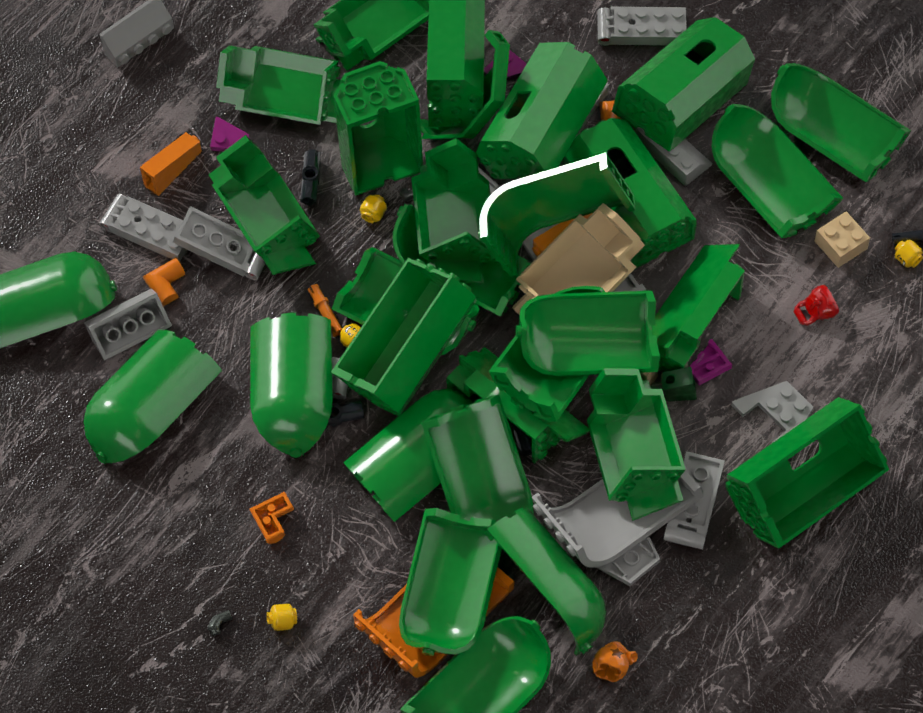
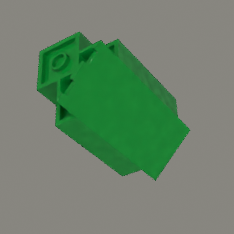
M340 0L323 12L325 17L313 24L320 35L316 40L319 44L323 42L326 46V51L335 60L338 58L342 67L348 71L363 59H374L429 19V0Z
M229 45L220 52L216 88H220L219 102L236 105V110L320 125L323 121L336 123L333 94L341 83V79H336L340 75L339 61L258 46L246 49Z
M245 135L216 157L221 166L209 174L214 183L212 184L213 188L253 250L262 257L273 275L316 264L306 247L315 243L320 234L279 172L269 163L261 149Z
M455 138L426 151V164L420 167L421 174L411 178L419 255L437 269L441 268L448 274L451 272L458 276L460 283H484L482 263L490 262L494 259V255L488 251L486 244L480 241L478 231L480 230L481 210L487 199L491 196L489 180L479 173L477 154Z
M740 244L704 245L655 315L656 325H652L653 336L657 337L660 354L659 371L668 372L688 367V361L700 345L701 335L727 297L730 295L737 300L741 298L745 270L740 265L730 262L739 249Z
M482 348L480 352H469L467 357L460 355L459 365L446 378L447 388L462 391L469 398L474 393L480 398L499 394L507 419L532 438V462L534 464L539 459H544L548 449L551 446L555 447L560 439L568 442L589 432V428L566 410L558 421L554 422L534 416V412L525 407L521 409L511 402V397L504 390H499L489 374V370L498 357L487 348Z
M603 368L589 388L594 410L588 417L587 423L609 501L618 502L627 501L632 521L684 501L678 479L685 472L686 468L662 389H651L649 380H642L639 369Z

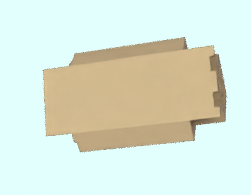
M602 203L588 219L579 214L521 273L516 280L521 284L519 288L525 295L512 308L520 315L521 307L528 300L537 296L554 294L571 287L597 286L603 288L605 292H613L636 268L630 260L645 245L640 240L641 238L616 212Z

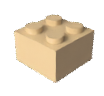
M847 211L819 228L815 237L816 244L838 268L867 250L870 237Z

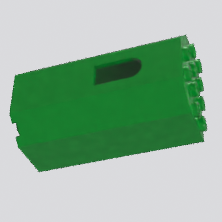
M429 0L427 50L429 127H466L484 107L485 0Z
M718 18L697 20L618 86L612 112L621 119L627 120L634 128H642L648 138L670 152L747 85L755 58L745 37ZM693 50L704 57L705 60L697 65L685 55Z
M569 42L539 43L483 136L476 151L480 162L485 166L493 179L524 178L559 167L608 82L591 54L586 51L584 53L574 49L575 45Z
M379 61L344 73L333 97L341 165L354 195L357 196L382 187L387 179H392L395 182L420 173V167L423 166L419 98L405 69L399 67L396 69L388 66L387 63ZM374 120L372 123L368 125H361L366 122Z
M610 118L606 121H600L596 126L590 129L586 128L578 134L565 154L562 166L607 153L612 149H618L624 153L637 172L624 179L634 194L636 210L628 212L624 205L610 209L616 212L630 226L645 245L630 260L636 266L635 269L658 258L661 253H668L694 240L697 220L628 121Z
M408 258L331 373L376 406L399 417L477 302L476 296L470 292L472 289L468 285L459 282L460 278L451 272L448 274L445 270L437 269L429 263L426 265L420 259L415 261Z
M840 397L836 398L727 474L729 481L726 482L725 487L740 518L745 524L748 523L751 528L755 529L753 533L758 539L779 549L889 471L887 458L879 448V441L874 436H871L873 428L866 420L865 410L860 404ZM815 440H818L819 451L817 454L793 470L788 459Z

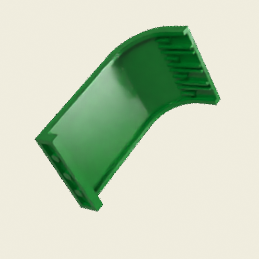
M603 153L514 180L501 186L491 194L481 210L478 236L480 241L486 244L488 251L493 253L495 260L499 261L502 265L504 272H507L511 278L518 276V251L529 235L539 229L575 219L579 214L582 216L592 214L602 203L609 208L624 205L628 212L636 210L634 194L607 153Z

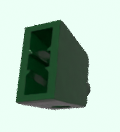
M691 367L663 372L661 374L662 382L651 383V389H662L667 402L697 400L696 385Z

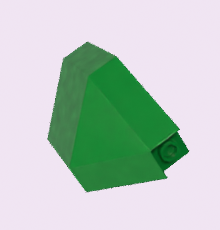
M488 30L484 35L495 48L493 67L484 77L483 109L466 127H429L428 120L420 119L421 132L424 134L422 136L423 140L474 139L504 103L510 44L500 32Z

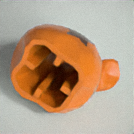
M618 641L610 642L600 648L594 655L592 662L594 674L600 679L616 682L626 675L629 665L637 661L638 654L636 651H628Z

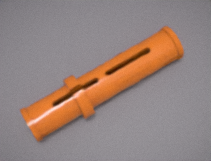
M318 284L312 285L311 288H308V292L314 300L315 308L319 309L323 317L331 319L332 336H339V331L341 332L343 328L329 306L328 298L324 297Z

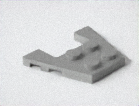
M788 381L734 400L731 404L742 417L759 406L784 431L773 442L805 421L813 411V406Z
M648 536L619 558L595 568L631 586L660 562V558Z

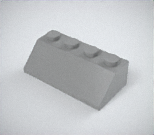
M148 0L99 34L104 54L118 68L122 64H126L135 55L140 54L149 45L156 43L159 38L169 34L174 29L172 17L161 0Z
M635 128V133L649 153L685 187L712 166V163L686 139L668 152L648 138L642 128Z
M152 288L84 322L92 341L104 360L148 339L157 330H165L172 326L157 293Z

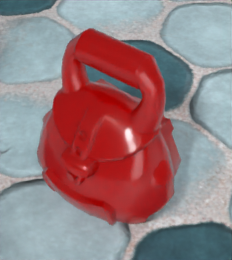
M820 285L812 289L810 295L805 300L800 301L795 306L793 312L801 325H810L818 319L823 320L835 317L839 313V308L828 287ZM800 307H806L811 316L809 320H806Z

